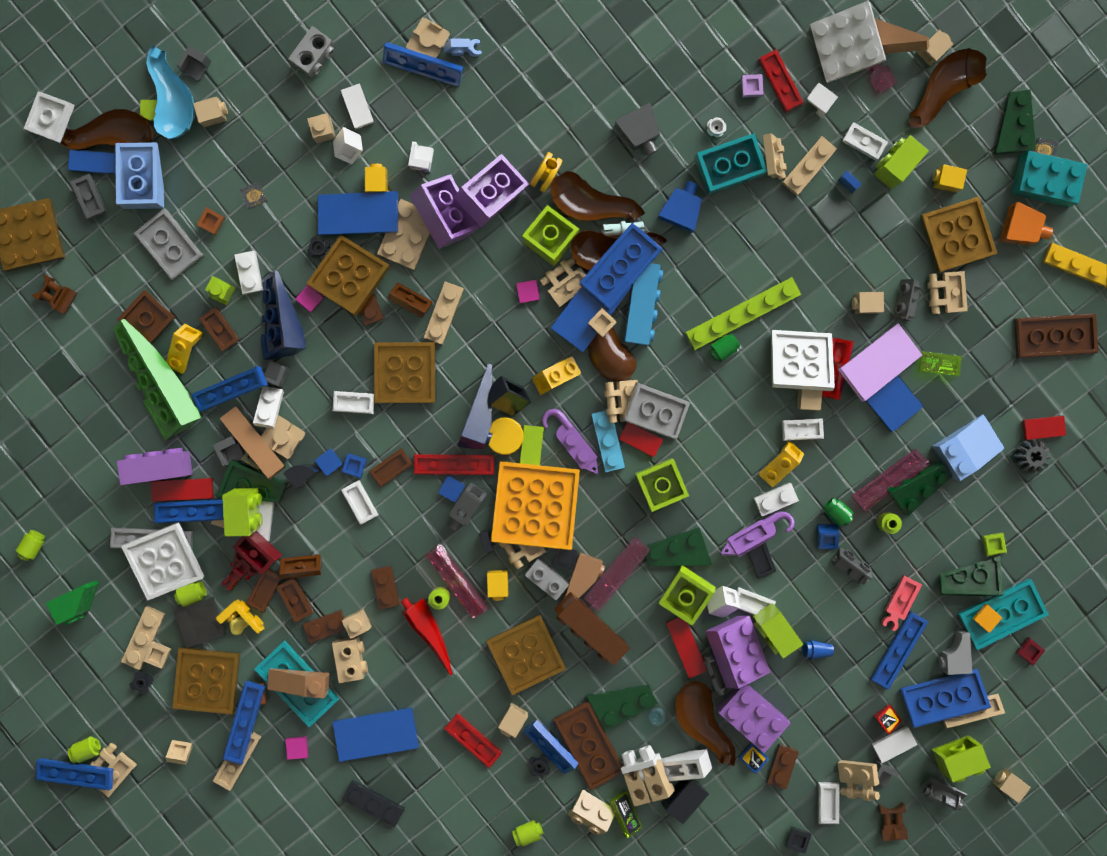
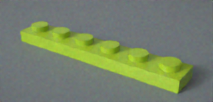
M793 277L685 332L693 349L696 350L800 296L801 293Z

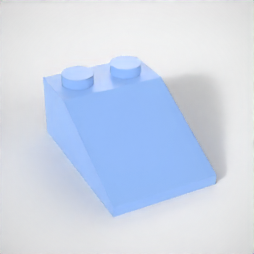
M115 143L116 204L123 209L164 208V185L158 143Z
M984 415L979 416L932 446L941 462L951 474V478L958 481L979 470L1004 449Z

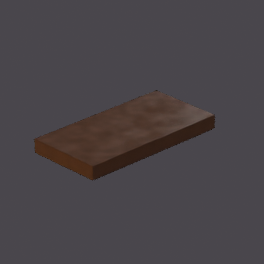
M1096 313L1014 319L1017 358L1098 353Z
M589 700L553 718L570 753L578 762L577 766L590 791L623 774L621 771L623 765Z

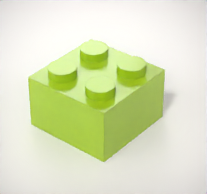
M911 135L906 139L901 138L888 150L889 153L876 164L877 170L874 175L890 189H893L907 178L929 150Z
M547 205L522 235L523 244L555 267L571 247V242L576 234L579 233V228Z
M673 458L634 473L651 512L689 497Z
M234 488L222 495L225 536H250L262 526L263 516L259 510L262 496L259 494L258 488Z
M682 565L661 596L658 604L693 626L714 595L716 587Z
M773 603L760 610L758 614L753 615L756 620L754 626L775 655L779 653L784 659L803 645L783 614Z
M969 735L932 749L940 772L952 782H962L968 776L983 774L985 770L991 768L982 744Z

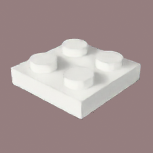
M38 91L24 129L60 143L75 105Z

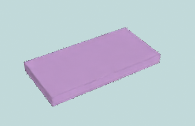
M898 323L838 370L860 400L864 402L921 357L922 354Z

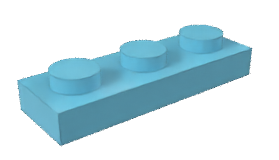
M606 410L591 414L605 472L625 468L615 424L609 423V415H606Z

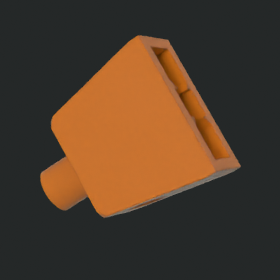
M1015 202L1009 205L999 241L1033 245L1038 243L1040 238L1049 240L1052 236L1053 228L1044 226L1046 219L1044 214L1020 202Z

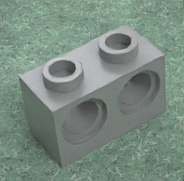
M312 26L288 59L295 67L312 78L314 74L317 75L321 71L325 59H329L333 55L335 45L330 38ZM318 42H324V46L321 49L315 48ZM306 58H312V62L309 65H303V62Z
M538 557L525 572L527 578L555 600L569 586L567 580Z

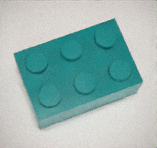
M755 133L698 152L694 157L707 196L762 177L768 172Z
M1027 151L1019 156L1011 194L1069 208L1079 204L1088 164Z

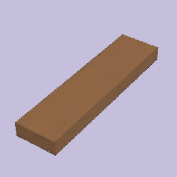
M236 406L220 418L269 480L286 468Z

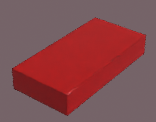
M1064 416L1022 420L1024 440L1066 436Z
M628 422L618 438L652 457H655L663 441L658 436Z

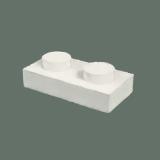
M854 122L842 140L845 144L876 161L880 158L888 141Z
M256 251L235 254L242 294L246 295L263 291Z
M262 387L253 420L254 426L275 428L284 394L283 389Z
M791 482L753 498L762 517L799 501Z

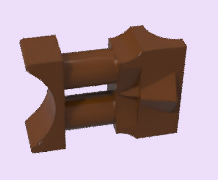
M44 274L43 288L38 293L32 294V296L38 300L49 302L52 309L66 314L77 292L68 287L59 286L54 283V278ZM49 290L54 291V292H55L54 296L51 295V294H49L48 291H49Z
M900 802L894 808H885L878 803V812L882 814L883 823L880 827L882 841L908 839L907 829L903 824L902 813L906 812L905 804ZM894 813L895 822H891L890 814Z

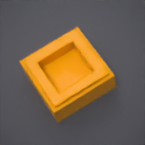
M984 604L972 619L990 633L1002 617L988 604Z

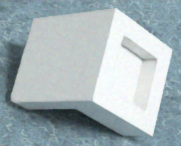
M818 83L807 97V101L818 108L816 114L822 118L838 97Z
M344 127L333 140L334 156L350 164H353L363 151L361 136Z
M412 142L408 163L409 168L430 173L433 148L419 146L417 142Z
M724 586L716 589L707 604L709 614L723 618L738 610L740 605L737 591Z

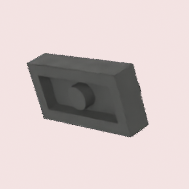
M87 174L70 182L86 219L91 220L107 213L92 175Z

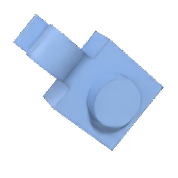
M450 39L443 45L444 53L460 56L466 51L469 55L477 57L482 52L476 51L473 45L477 46L480 40Z

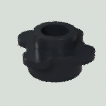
M317 237L311 238L310 249L307 251L308 255H315L320 259H324L327 255V248L330 247L329 241H322Z
M137 671L134 674L133 682L130 683V688L140 691L143 695L149 692L148 688L154 679L142 671Z
M543 755L539 758L531 757L529 759L532 776L549 774L550 768L547 764L549 760L547 756Z

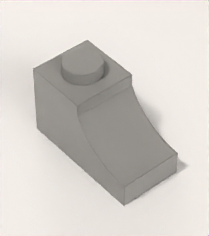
M956 630L952 645L947 650L941 651L939 667L946 674L972 673L970 633L965 630Z

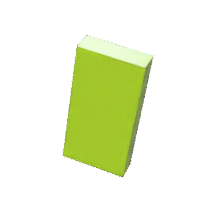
M524 425L520 464L540 466L544 427Z

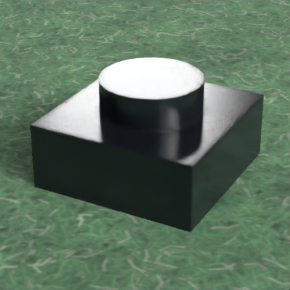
M488 530L480 532L479 535L485 553L493 551V546L496 545V542H491L492 534H489Z
M573 548L572 550L557 549L552 563L571 570L578 550Z
M791 826L785 843L786 848L805 854L811 833Z

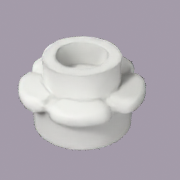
M721 118L710 119L707 123V132L710 136L721 137L723 132L726 131V124Z

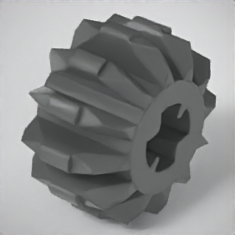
M1031 439L1029 442L1023 441V447H1016L1019 454H1015L1014 457L1019 458V460L1015 464L1022 465V471L1028 470L1029 473L1034 474L1035 471L1042 472V466H1049L1046 459H1050L1051 456L1046 455V453L1050 449L1047 447L1043 448V442L1037 443L1036 440Z

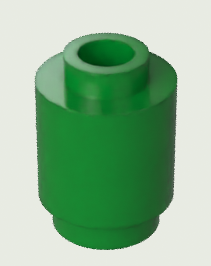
M731 333L711 344L709 352L715 361L719 359L722 362L737 352L740 344Z
M834 497L823 507V510L826 511L825 514L840 527L842 525L847 526L854 518L852 516L853 511L841 500H836Z

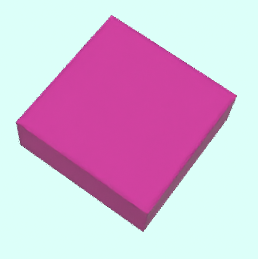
M536 280L516 283L520 304L540 300Z
M308 285L296 297V300L311 313L324 299L320 293Z
M307 736L286 738L287 760L308 758Z

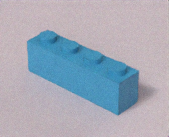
M651 263L632 284L624 343L648 346L649 342H653L655 330H651L652 322H656L657 310H654L655 302H659L660 290H657L658 282H662L663 270H660L661 265Z

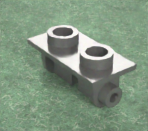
M901 279L894 319H904L911 322L912 318H915L917 304L911 302L912 300H918L921 288L919 286L920 282L916 281V279Z
M840 547L839 556L834 555L831 560L834 562L833 565L844 573L851 568L852 570L848 573V576L859 584L862 583L864 585L868 578L872 580L871 567L866 562L859 561L850 550H844Z
M714 654L702 655L703 663L706 665L714 687V692L720 696L725 694V691L734 689L726 688Z
M932 777L920 787L927 798L939 803L944 798L943 805L955 811L963 808L961 800L967 796V793L955 787H951Z

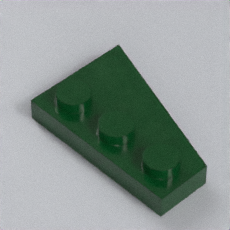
M1031 90L1011 91L1008 93L1003 112V122L998 133L999 138L994 154L1036 150Z
M232 459L216 497H222V495L234 488H258L262 501L279 503L288 483L275 477L269 480L263 472Z
M938 461L920 471L918 476L911 480L907 478L898 487L894 488L892 486L886 490L902 513L908 517L952 476L945 465Z
M699 527L642 546L649 566L712 565Z
M1000 556L940 574V595L1002 597L1003 583Z
M649 685L586 695L605 732L658 704Z

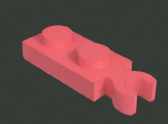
M902 575L885 608V611L889 612V614L882 619L881 625L886 626L888 621H892L890 629L896 631L898 619L905 620L922 584Z

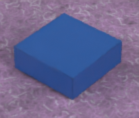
M849 171L843 173L838 179L851 193L862 185Z
M332 448L314 460L326 476H329L343 465Z
M347 453L341 473L362 478L367 459Z
M448 475L438 493L456 503L465 484Z

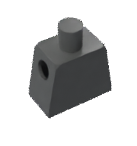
M650 103L615 121L616 129L632 150L643 147L647 156L658 151L653 141L659 138L660 131Z
M470 483L449 513L452 518L447 525L455 531H458L461 525L466 526L487 493L473 483Z

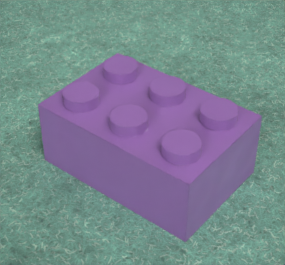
M501 154L464 184L454 199L482 228L519 197L529 183Z
M451 174L422 184L409 195L439 249L468 238L480 228L476 221L454 199L459 188Z
M183 448L164 450V454L163 451L146 452L144 457L143 454L123 456L124 460L117 461L120 485L193 475L190 451L183 452Z
M736 616L705 631L726 688L739 689L771 673L750 616Z
M749 684L739 689H732L716 707V710L722 717L763 753L770 748L791 724L780 711Z

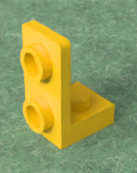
M184 324L173 334L166 360L171 369L181 374L186 371L191 349L201 339L203 332Z
M571 356L531 378L540 395L580 375L581 371Z
M789 440L784 445L781 453L759 472V476L771 487H774L800 464L804 453Z
M239 599L230 604L216 617L220 624L225 621L230 623L238 615L237 611L257 634L265 629L263 621L258 616H253L249 611V606L244 601L240 602Z

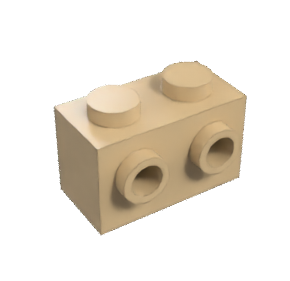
M359 636L352 639L349 637L335 640L332 643L339 683L363 679L366 675L365 673L368 672L366 660L363 661L362 653H364L363 641L359 640Z

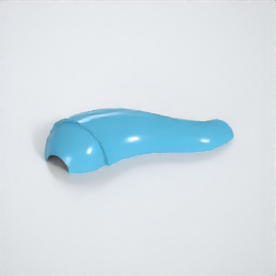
M152 45L146 62L157 91L154 127L158 133L169 139L178 138L190 130L194 120L193 96L189 88L167 63L166 52Z

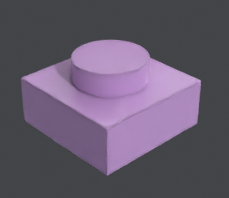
M762 74L742 75V97L763 96Z

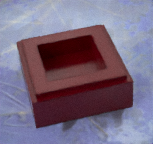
M1027 637L1015 653L1033 666L1045 650L1031 638Z

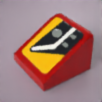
M890 704L873 715L888 735L902 721Z

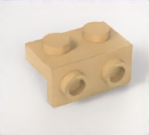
M582 790L573 808L569 810L567 815L572 817L571 820L573 822L587 826L591 833L602 835L608 831L617 810Z

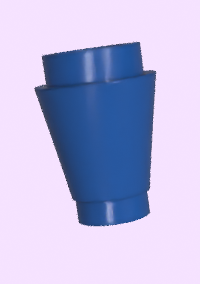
M808 640V642L803 643L802 653L804 658L809 660L833 656L834 647L832 644Z

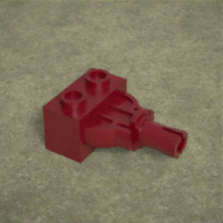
M255 531L250 536H242L233 546L236 551L230 566L235 567L221 583L223 586L229 583L226 589L231 591L242 577L247 581L252 575H263L283 555L258 531Z

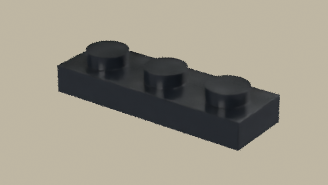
M354 780L351 781L342 800L394 828L405 807Z

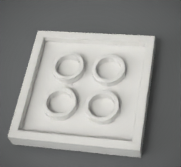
M869 1L810 24L827 83L886 61Z
M772 330V387L833 391L832 334Z
M179 522L121 546L147 600L204 577Z

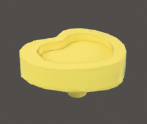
M240 616L230 622L229 629L232 634L239 635L249 624Z

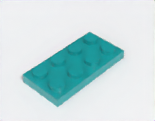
M1029 578L1004 590L1002 597L992 596L957 613L965 630L970 633V640L975 650L982 649L1049 615L1032 579ZM984 604H988L1002 617L990 633L972 619Z
M283 641L254 669L267 684L269 668L314 672L286 641ZM330 687L325 698L303 697L275 691L308 727L313 725L340 699Z

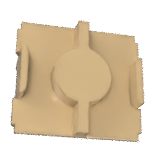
M422 17L416 30L413 31V35L406 48L437 58L450 33Z
M278 415L275 428H266L261 438L271 450L289 459L304 438L306 432Z

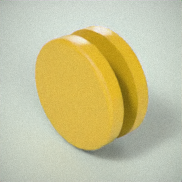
M547 152L530 182V185L535 187L539 179L542 180L543 183L539 190L543 193L551 184L562 164V159L552 158L553 154Z
M505 417L496 419L491 423L489 432L493 434L489 447L494 452L502 455H508L517 451L523 442V430L520 424L511 418Z

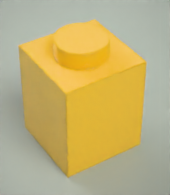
M370 164V167H365L366 193L388 192V172L386 167H382V164Z
M943 164L933 173V188L954 193L963 190L967 169Z
M508 570L487 572L488 597H492V600H504V597H508Z

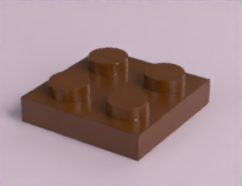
M143 290L117 320L120 322V320L125 319L152 345L176 317L148 291Z

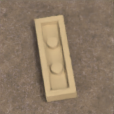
M821 136L782 184L797 196L837 148Z
M446 281L444 282L424 338L442 345L444 344L464 288Z
M150 606L145 607L122 658V663L138 670L142 669L150 643L157 636L165 618V613Z
M999 694L988 696L992 707L990 709L944 720L945 729L1005 714Z
M253 732L244 763L240 765L224 760L213 782L231 791L261 736Z

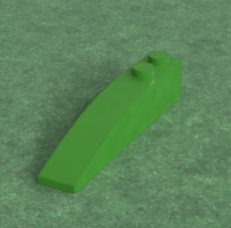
M125 319L120 320L113 330L123 354H128L130 371H135L139 382H136L138 390H143L146 400H143L144 405L162 437L167 441L193 426L201 418L199 410L194 406L188 391L183 387L176 374L158 351Z

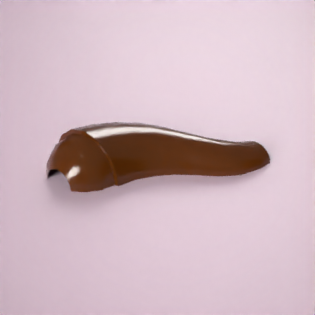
M967 48L951 53L941 60L931 73L925 94L918 108L910 112V129L929 124L954 94L983 81L987 76L986 56L978 50Z
M114 109L101 114L86 125L75 130L66 128L60 144L70 149H84L100 144L152 143L153 131L149 125V120L139 113L127 109Z
M566 171L552 180L550 191L553 198L551 200L560 211L576 220L593 221L612 217H625L632 222L645 214L642 207L633 199L599 192L574 172Z
M591 230L579 232L573 238L570 248L575 263L591 270L619 237H611ZM644 232L659 246L667 241L663 236L656 233Z
M613 327L603 338L597 333L588 345L589 358L601 376L610 382L627 381L632 377L637 367L636 359L628 350V347L620 341Z
M691 681L686 683L675 695V713L681 728L689 736L713 751L717 755L719 763H728L734 766L736 761L735 748L715 720L713 712L714 703L710 689L702 682Z

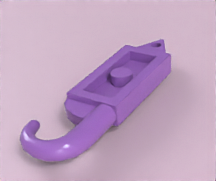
M558 409L546 411L542 417L544 428H548L547 418L549 416H556L562 424L556 433L559 441L581 469L584 468L598 474L596 461L598 457L564 413Z
M777 512L764 520L756 522L729 537L721 553L722 556H737L739 558L771 540L776 533L774 523L781 519L789 521V527L786 529V532L789 533L795 524L793 517L787 512Z

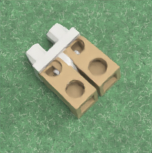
M650 745L638 750L641 756L639 759L636 758L634 750L626 751L622 754L624 766L621 768V771L624 774L634 806L669 798L675 791L665 774L660 754H654Z

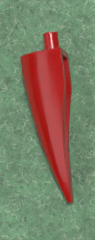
M407 597L402 599L400 602L404 610L401 612L407 622L432 649L451 676L452 670L444 640L424 598L412 605Z

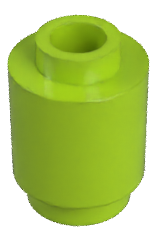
M885 512L878 516L877 526L883 532L894 534L901 529L902 521L898 515Z
M35 530L25 533L16 548L17 556L25 561H29V559L34 560L44 544L45 536Z
M195 581L176 589L174 597L178 605L181 604L183 607L202 600L204 596H207V591L202 581Z
M444 587L433 589L428 598L430 606L437 610L445 608L450 600L449 591ZM440 596L442 602L436 601L435 597Z
M90 736L73 744L68 749V757L72 763H82L99 755L101 744L98 739Z
M535 820L516 827V830L512 831L518 847L521 845L524 847L541 840V835L544 834L541 824L536 823Z

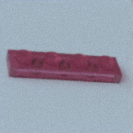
M914 449L854 493L852 498L866 512L889 495L886 489L892 486L896 488L902 484L903 480L911 479L929 466V461L917 449Z
M635 536L585 595L584 599L600 611L651 549Z
M441 544L426 554L427 558L473 619L488 609L484 600L479 596L459 566L456 565Z

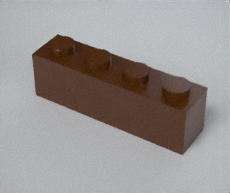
M572 592L554 608L558 615L556 619L563 626L566 624L570 626V631L575 637L579 639L581 636L585 640L583 643L591 651L594 649L598 651L597 655L603 662L609 661L614 666L629 651L630 647L625 640Z

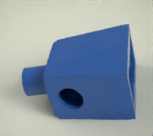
M687 181L684 190L675 188L657 219L692 233L696 227L702 202L700 197L695 196L698 185Z

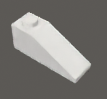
M707 749L687 751L661 758L668 781L705 778L712 769Z

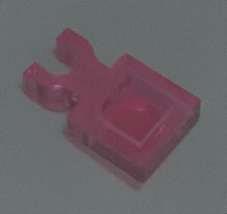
M882 63L867 68L873 73L869 76V79L878 94L898 83L888 65L883 68Z

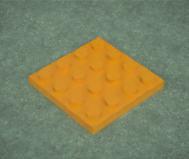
M500 461L491 542L572 550L580 470Z

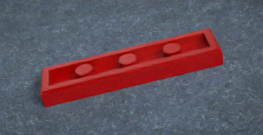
M414 454V474L494 475V455Z

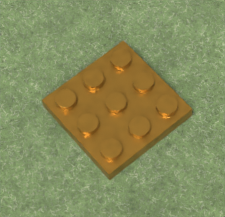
M979 196L920 215L938 273L997 254Z
M46 198L0 209V260L3 271L65 258L51 199Z
M340 235L306 284L354 316H357L391 267L386 262Z
M374 342V403H436L435 342Z
M541 614L486 640L512 695L566 670V666Z
M185 647L178 648L172 709L234 714L240 653Z

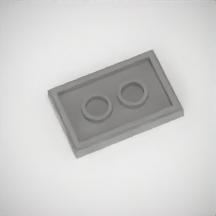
M166 208L133 233L172 281L204 257L203 253Z
M635 382L622 420L677 440L690 402Z

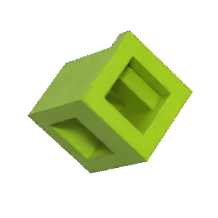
M212 276L205 291L209 292L208 296L228 305L236 287Z

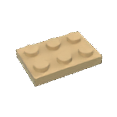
M400 199L398 203V233L385 234L377 255L415 271L430 232L414 204Z

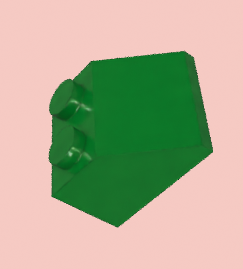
M97 580L82 585L46 603L56 625L64 622L66 626L84 618L83 613L90 610L99 585Z

